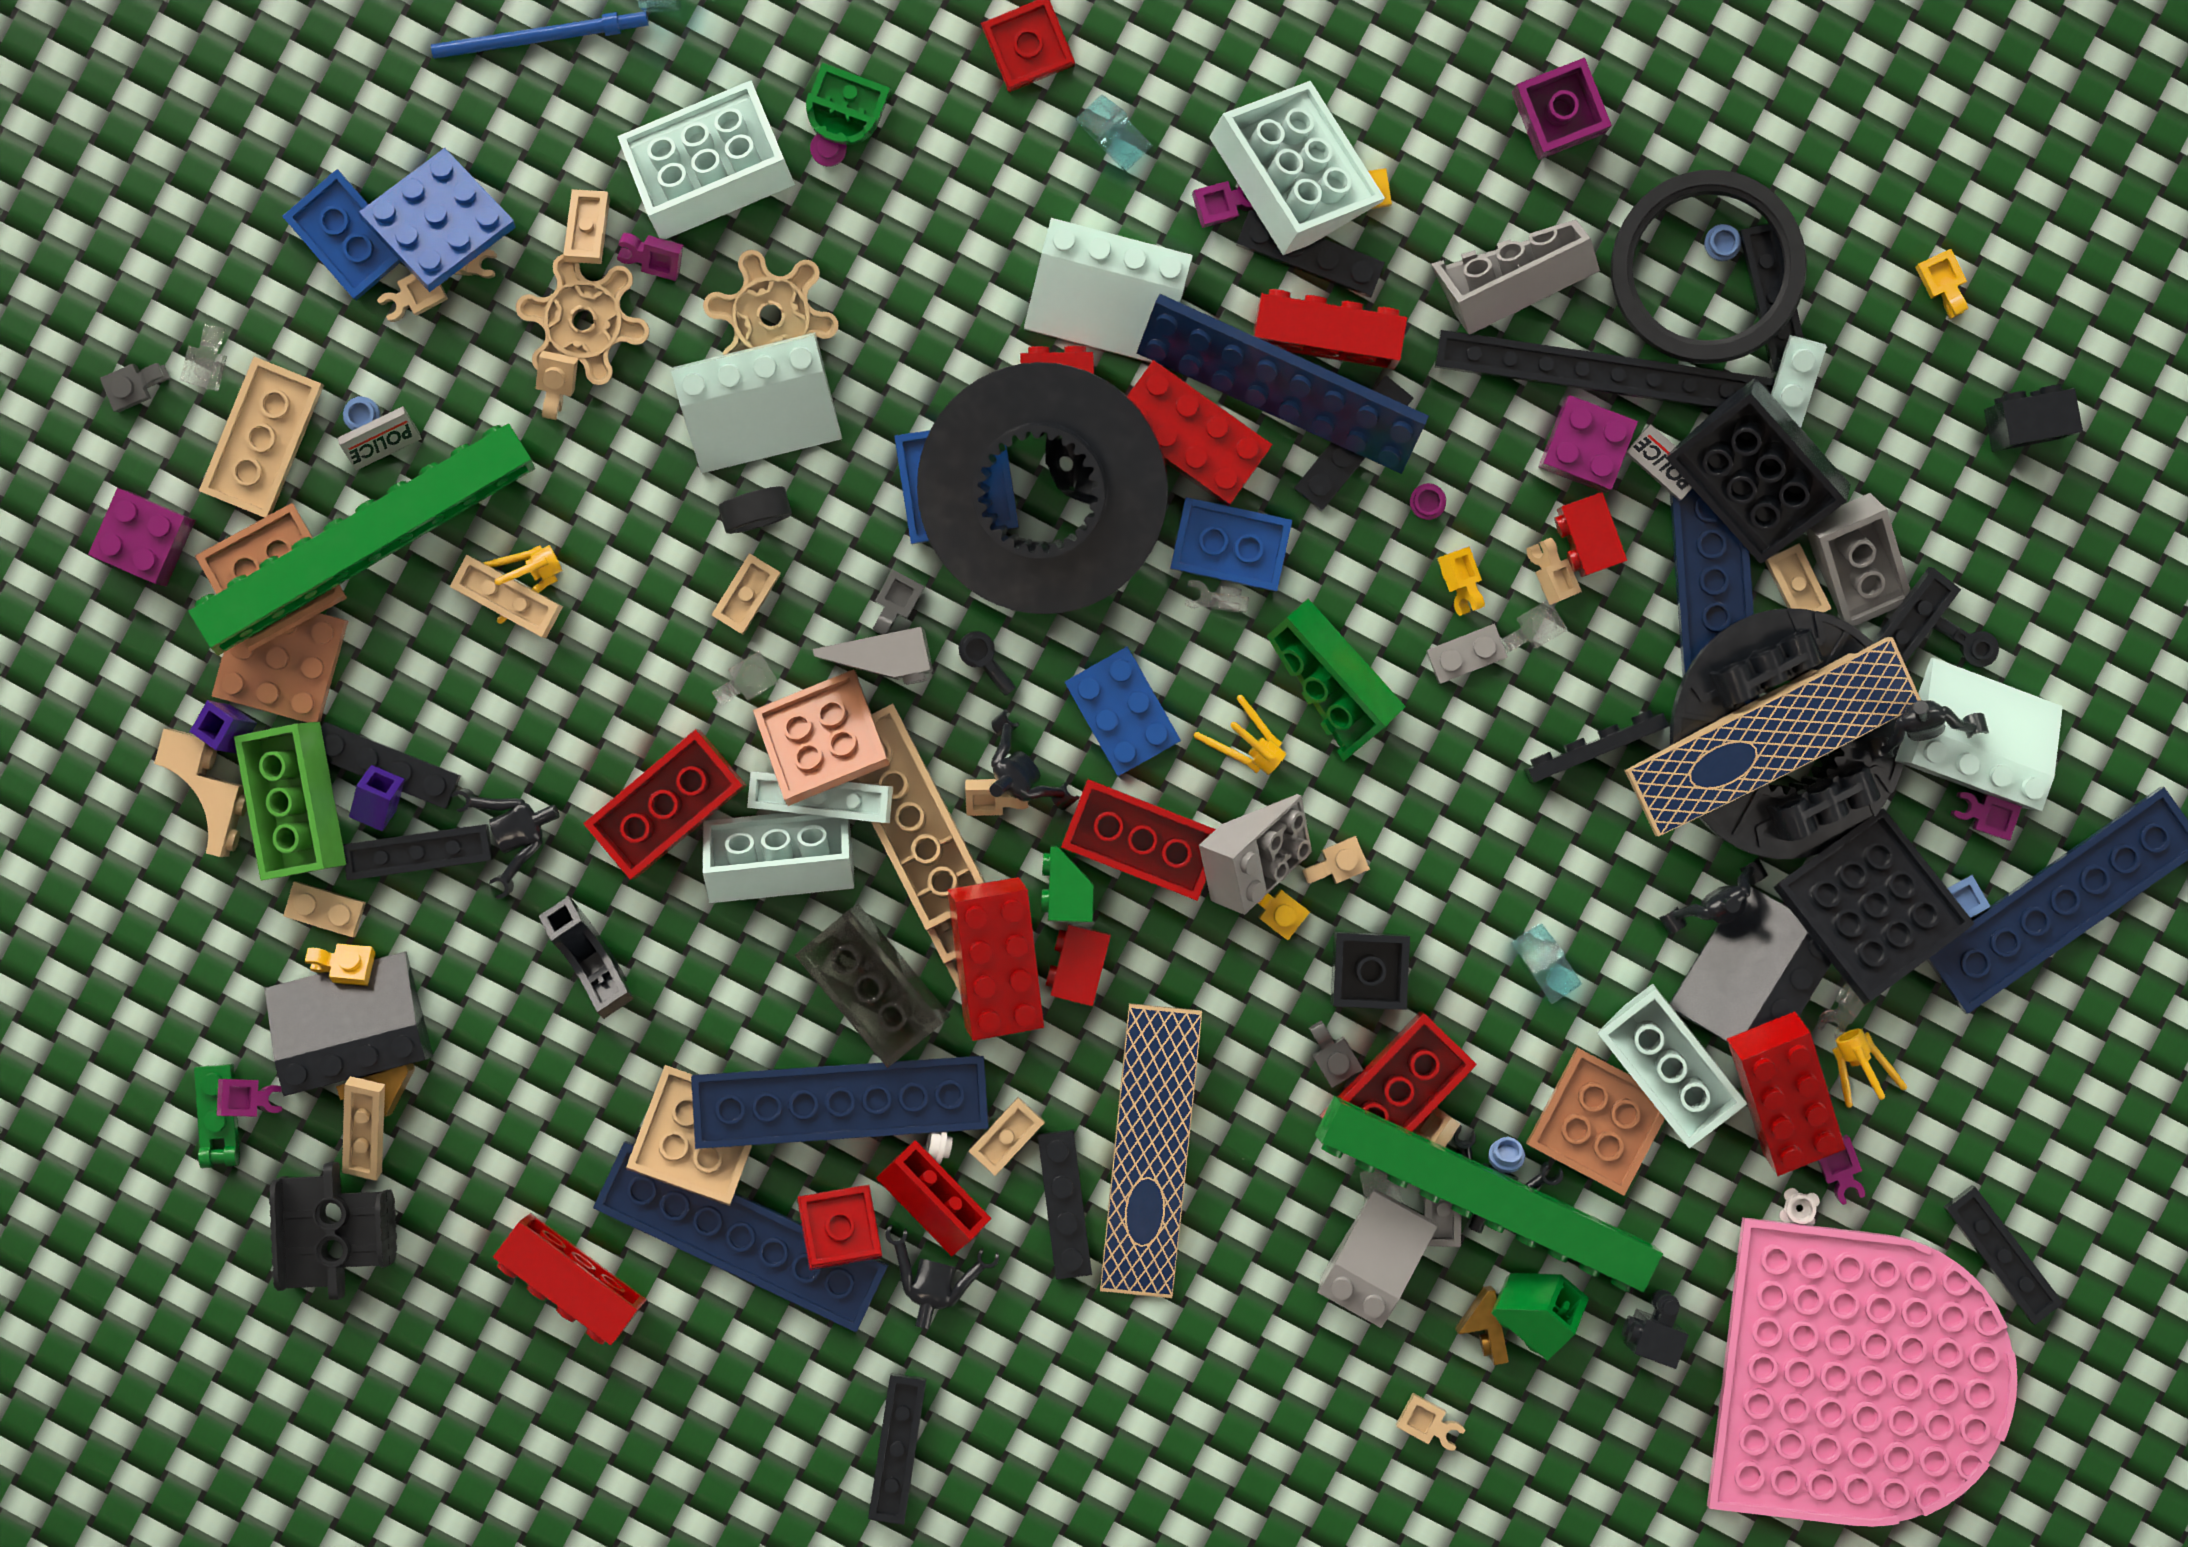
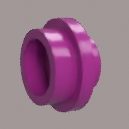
M816 134L811 141L810 151L813 159L818 164L825 167H833L841 163L845 158L847 145L828 141Z
M1426 483L1418 486L1410 496L1412 512L1423 520L1437 518L1446 507L1445 493L1435 484Z

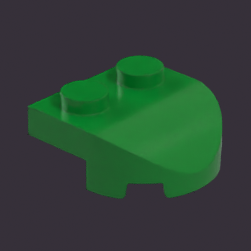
M822 62L811 93H808L806 99V112L810 125L819 136L828 141L838 144L860 143L868 139L876 130L891 89Z

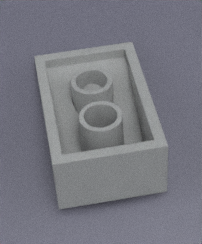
M1871 493L1843 504L1806 531L1812 552L1840 618L1853 627L1898 608L1911 591L1888 510Z
M922 627L813 649L814 657L897 680L903 679L906 685L927 681L926 674L934 673L926 633Z
M1373 1189L1323 1271L1317 1293L1382 1328L1404 1292L1438 1224L1382 1192Z

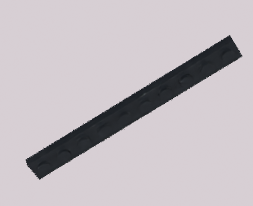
M1441 330L1439 333L1434 367L1717 409L1726 399L1755 377L1770 394L1775 383L1774 378L1473 334L1469 335Z

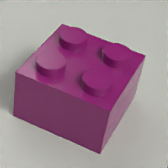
M1585 57L1518 83L1512 91V96L1538 160L1606 134L1612 126Z
M1569 395L1563 401L1538 468L1607 493L1613 488L1638 421Z
M117 488L88 555L149 582L167 587L195 520L130 491Z

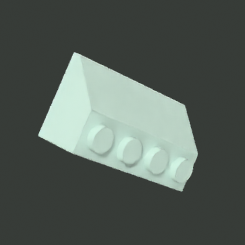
M786 812L704 821L703 877L709 903L854 889V860L849 819Z
M1651 984L1625 1004L1597 1032L1688 1148H1691L1747 1105L1742 1094L1654 984Z

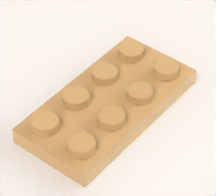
M254 356L199 491L264 518L271 515L324 385Z

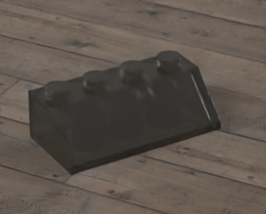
M859 904L849 909L795 954L796 958L887 1068L950 1017V1014Z

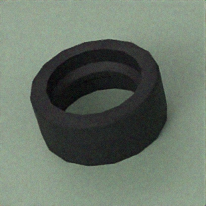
M783 486L769 487L745 493L720 503L718 507L727 534L761 528L784 520L792 514L785 487Z

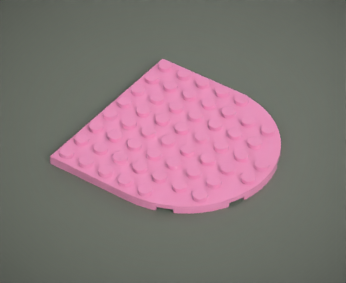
M1742 1217L1707 1500L1708 1508L1852 1526L1875 1527L1900 1524V1521L1909 1520L1920 1515L1927 1516L1960 1497L1990 1466L1989 1461L1997 1451L2000 1442H2004L2013 1418L2017 1396L2016 1357L2012 1351L2011 1341L2006 1329L2007 1325L1986 1289L1960 1264L1940 1251L1904 1237Z

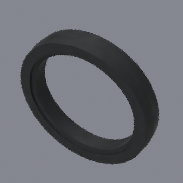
M1699 170L1672 177L1650 190L1638 201L1625 218L1618 231L1611 257V282L1614 296L1629 326L1643 341L1657 351L1671 358L1695 364H1717L1745 357L1769 343L1780 333L1793 316L1804 291L1807 272L1806 250L1801 231L1794 216L1783 201L1758 181L1724 170ZM1699 195L1726 196L1737 199L1754 208L1768 221L1775 231L1784 258L1782 286L1769 311L1749 329L1737 335L1719 340L1690 339L1663 327L1649 314L1642 304L1633 278L1635 251L1647 226L1658 214L1672 204Z

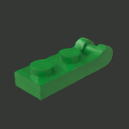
M234 1064L194 1067L199 1134V1166L202 1169L213 1168L214 1164L225 1163L226 1167L238 1166L240 1163L237 1116H217L218 1079H235ZM224 1138V1149H214V1139Z

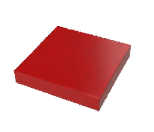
M1036 0L981 23L1008 93L1075 66V60L1050 0Z
M870 1185L797 1197L809 1270L882 1257Z

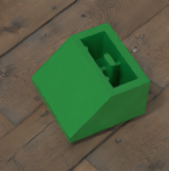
M1051 846L1050 853H1043L1042 876H1049V889H1042L1041 912H1048V921L1092 922L1094 883L1059 846Z
M1510 1273L1504 1281L1491 1314L1496 1317L1501 1326L1510 1329L1521 1338L1531 1351L1540 1354L1548 1361L1576 1334L1589 1297L1562 1274Z

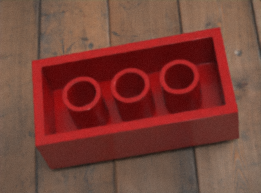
M1269 289L1268 294L1261 293L1253 336L1290 353L1381 368L1395 369L1400 362L1407 317L1399 316L1400 311L1397 309L1378 307L1377 312L1363 310V304L1351 301H1342L1341 306L1326 304L1327 298L1315 295H1305V300L1290 298V292L1278 289Z
M1155 360L1150 363L1127 396L1142 411L1159 441L1165 463L1225 506L1232 504L1273 445Z
M695 729L583 824L626 876L632 880L639 877L747 785L703 732Z
M1088 779L1061 848L1198 901L1206 881L1199 844L1216 829Z
M1019 877L947 889L964 1025L971 1039L975 1041L1044 1028L1028 889Z
M1420 1011L1338 1097L1413 1132L1477 1064L1426 1014ZM1328 1107L1320 1114V1117H1321L1322 1119H1323V1117H1324V1115H1325V1113H1326Z
M1796 1012L1727 1038L1763 1155L1777 1176L1846 1149L1811 1032Z
M532 1213L517 1223L493 1256L499 1262L497 1267L504 1274L511 1278L518 1276L528 1283L526 1288L531 1294L543 1301L548 1298L558 1306L556 1311L563 1318L570 1322L575 1320L587 1327L586 1334L602 1345L605 1342L612 1345L647 1300Z

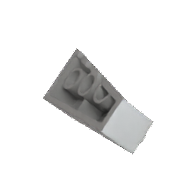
M1576 219L1530 233L1529 240L1523 242H1511L1510 239L1497 243V250L1477 255L1474 250L1461 254L1462 260L1445 265L1444 260L1431 264L1455 316L1469 335L1600 271L1591 238Z

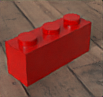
M916 1140L876 1177L951 1257L968 1244L992 1219Z

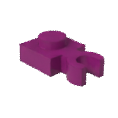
M1229 181L1195 189L1192 192L1202 228L1237 219L1239 216L1237 208L1243 211L1254 210L1249 200L1244 197L1241 187L1238 186L1236 190L1231 191Z
M622 234L618 245L626 248H621L617 256L618 261L624 264L638 262L642 264L641 272L673 281L677 280L681 267L682 244L650 235L647 236L645 242H641L633 234Z
M1957 793L1956 797L1967 801L1968 809L1964 813L1952 810L1950 813L1952 817L1959 820L1974 818L1975 822L1972 829L2006 841L2011 840L2022 806L1990 795H1984L1982 802L1978 803L1976 797L1971 793Z
M218 1079L217 1116L257 1117V1106L266 1113L281 1112L282 1106H272L268 1100L272 1092H282L281 1086L269 1085L258 1091L259 1080Z
M1848 1135L1842 1136L1845 1150L1818 1160L1824 1180L1828 1184L1837 1182L1834 1193L1842 1205L1847 1204L1844 1192L1849 1187H1854L1860 1198L1865 1197L1864 1187L1853 1178V1174L1861 1172L1862 1169Z

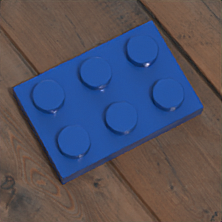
M336 169L282 217L350 296L357 301L400 264L401 261L361 219L359 211L366 207L368 203L347 178Z
M1186 497L1170 569L1277 592L1292 520Z
M1128 646L1064 682L1117 776L1124 774L1181 741Z

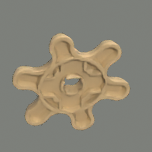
M747 250L741 254L738 261L739 269L744 278L741 290L732 295L713 292L708 294L703 302V309L710 318L726 320L734 328V340L725 348L723 355L814 332L816 337L829 339L838 330V320L832 313L816 311L808 303V291L818 281L820 274L818 266L811 260L799 261L789 274L776 276L768 271L765 258L760 252ZM766 305H775L781 310L782 318L777 325L769 326L762 321L760 314Z
M562 254L554 260L552 266L557 279V287L554 293L544 298L526 294L521 296L516 303L517 315L522 320L539 323L545 330L544 343L535 350L532 356V363L537 370L538 359L542 350L575 357L584 365L586 377L592 384L604 385L610 381L613 374V369L608 359L611 347L619 342L640 345L649 337L650 329L648 324L640 318L626 316L620 308L621 297L633 284V275L628 268L615 266L608 271L603 279L590 281L582 275L579 263L565 262ZM580 311H589L592 313L594 323L588 329L580 331L574 325V317Z

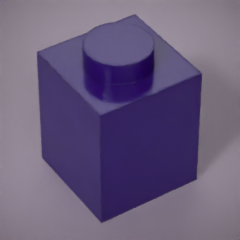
M207 700L189 732L217 751L237 754L234 736L252 733L257 723L230 704Z
M371 765L356 786L349 817L383 831L397 811L405 779Z

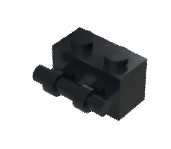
M1659 1289L1651 1296V1303L1655 1308L1653 1314L1636 1309L1633 1316L1629 1315L1626 1318L1622 1329V1336L1625 1337V1345L1634 1354L1676 1369L1689 1334L1675 1323L1680 1308L1679 1301L1669 1291Z

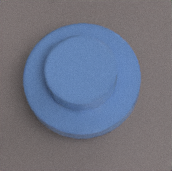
M1720 224L1708 231L1705 236L1704 247L1707 254L1714 260L1728 261L1738 254L1741 248V237L1734 227Z
M362 396L351 399L343 411L344 422L352 431L380 418L378 405L370 398Z
M1503 1137L1490 1146L1488 1159L1491 1165L1498 1171L1512 1173L1522 1167L1525 1160V1152L1522 1145L1516 1139Z

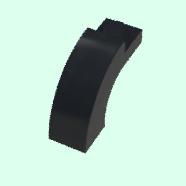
M569 896L539 915L551 942L568 960L581 980L594 1008L603 1019L634 999L625 982L627 978L613 954L585 914Z

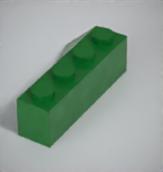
M1309 598L1267 635L1289 674L1297 676L1303 686L1301 694L1308 705L1313 703L1322 717L1323 721L1320 725L1326 735L1332 734L1340 748L1337 750V753L1343 762L1385 728L1406 707Z

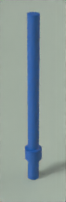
M646 11L618 15L617 12L602 14V18L431 44L433 58L436 59L605 33L606 36L621 34V30L649 26Z

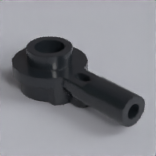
M1942 616L1932 627L1958 643L1964 659L1972 666L1986 667L1997 659L1999 644L1996 638L1988 632L1976 631L1969 634Z
M979 631L970 632L961 639L958 649L964 663L971 667H982L1004 696L1016 688L993 659L995 652L994 643L987 634Z

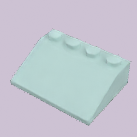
M751 80L618 136L648 217L660 239H668L795 185Z
M1311 81L1223 113L1209 137L1282 255L1313 244L1380 204L1385 199Z
M1051 218L1024 330L1151 363L1152 360L1136 353L1159 294L1181 303L1193 255Z
M815 332L676 366L671 370L680 407L701 474L842 439Z
M1931 658L1918 693L1920 699L1923 701L1932 700L1941 706H1947L1961 720L1973 713H1984L1989 733H1977L1972 738H1967L1966 732L1952 729L1946 721L1944 732L1938 737L1929 740L1913 741L1907 736L1905 731L1904 740L1900 744L1895 761L1980 793L2022 806L2024 809L2043 811L2055 776L2063 706L1936 658Z

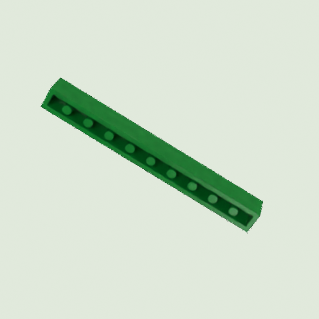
M508 423L503 427L496 425L483 433L482 439L472 445L463 444L451 452V457L440 464L437 462L428 464L419 471V476L411 481H400L387 490L388 494L376 501L371 499L360 504L355 509L356 513L344 520L338 518L329 522L323 528L324 532L312 539L310 537L300 539L292 545V550L283 556L270 557L259 565L260 569L248 576L240 575L232 579L227 584V588L216 595L208 594L198 599L194 604L195 607L188 612L209 647L219 656L535 470L532 459L510 424Z
M1335 1095L1315 1133V1136L1323 1143L1321 1149L1338 1158H1341L1343 1153L1355 1158L1354 1164L1370 1173H1374L1377 1168L1388 1174L1387 1180L1402 1188H1406L1408 1183L1420 1188L1419 1194L1432 1202L1439 1203L1440 1199L1452 1203L1451 1209L1462 1216L1471 1218L1472 1214H1476L1484 1218V1225L1497 1232L1503 1233L1506 1228L1517 1233L1515 1239L1529 1247L1535 1248L1537 1243L1548 1248L1546 1253L1559 1261L1566 1263L1568 1258L1580 1263L1579 1269L1594 1277H1598L1601 1272L1611 1277V1284L1624 1291L1630 1292L1633 1287L1644 1292L1663 1255L1655 1245Z

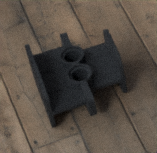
M339 1162L324 1164L323 1176L292 1178L283 1176L272 1181L269 1190L272 1277L274 1278V1288L277 1291H283L286 1288L328 1286L329 1299L340 1300L345 1296L344 1267L380 1266L382 1268L391 1265L395 1261L397 1251L396 1209L392 1190L341 1193ZM328 1203L336 1204L340 1208L341 1218L338 1222L331 1221L327 1217L326 1207ZM330 1240H336L341 1244L343 1248L341 1258H334L329 1254L327 1245Z

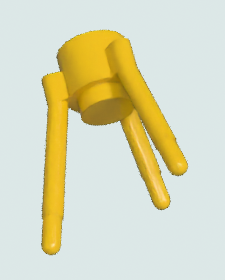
M539 545L529 551L483 562L490 567H498L526 560L525 566L495 579L494 582L496 585H501L530 572L534 580L542 578L532 588L537 593L557 582L558 580L555 575L563 571L550 545L541 548ZM500 615L497 618V623L502 624L507 618Z
M1243 695L1237 696L1238 702L1267 739L1266 741L1261 737L1259 740H1256L1238 723H1231V728L1252 746L1248 753L1253 757L1252 759L1199 732L1194 733L1195 739L1247 765L1255 773H1258L1261 769L1267 775L1271 774L1287 754L1280 748L1282 742L1271 733Z
M1857 1028L1849 1030L1836 1038L1837 1047L1833 1048L1832 1051L1838 1063L1841 1086L1847 1108H1851L1853 1102L1846 1062H1849L1853 1067L1861 1065L1877 1097L1880 1100L1885 1098L1880 1083L1868 1062L1871 1059L1870 1052L1901 1090L1907 1089V1085L1876 1047L1869 1032L1864 1033L1862 1029Z

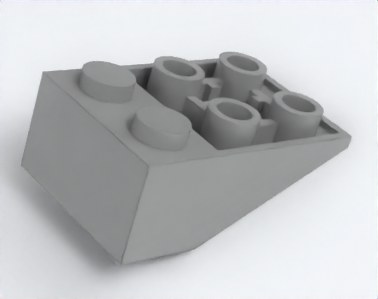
M1296 794L1223 823L1199 844L1212 902L1245 915L1279 882L1284 880L1297 865L1308 857L1312 849L1301 795Z

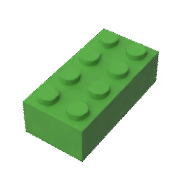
M320 722L297 723L234 736L260 881L346 865Z

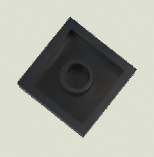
M2062 384L2039 388L2037 391L2030 392L2029 397L2026 396V391L2005 394L2003 397L1994 399L1995 405L1984 409L1992 452L2060 440L2083 432L2075 388L2063 390Z
M1334 931L1330 1004L1337 1007L1407 1010L1410 936Z

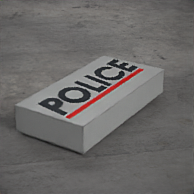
M403 406L338 437L340 447L355 470L361 469L421 440L418 429Z
M1650 424L1627 449L1626 455L1680 501L1692 487L1666 459V455L1676 446Z

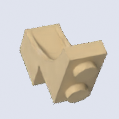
M163 729L154 764L162 766L180 776L198 796L208 824L206 854L217 857H229L230 851L234 852L239 842L240 831L236 830L239 817L244 816L247 811L243 785L206 776L207 769L211 770L214 766L217 750L193 734L174 729Z

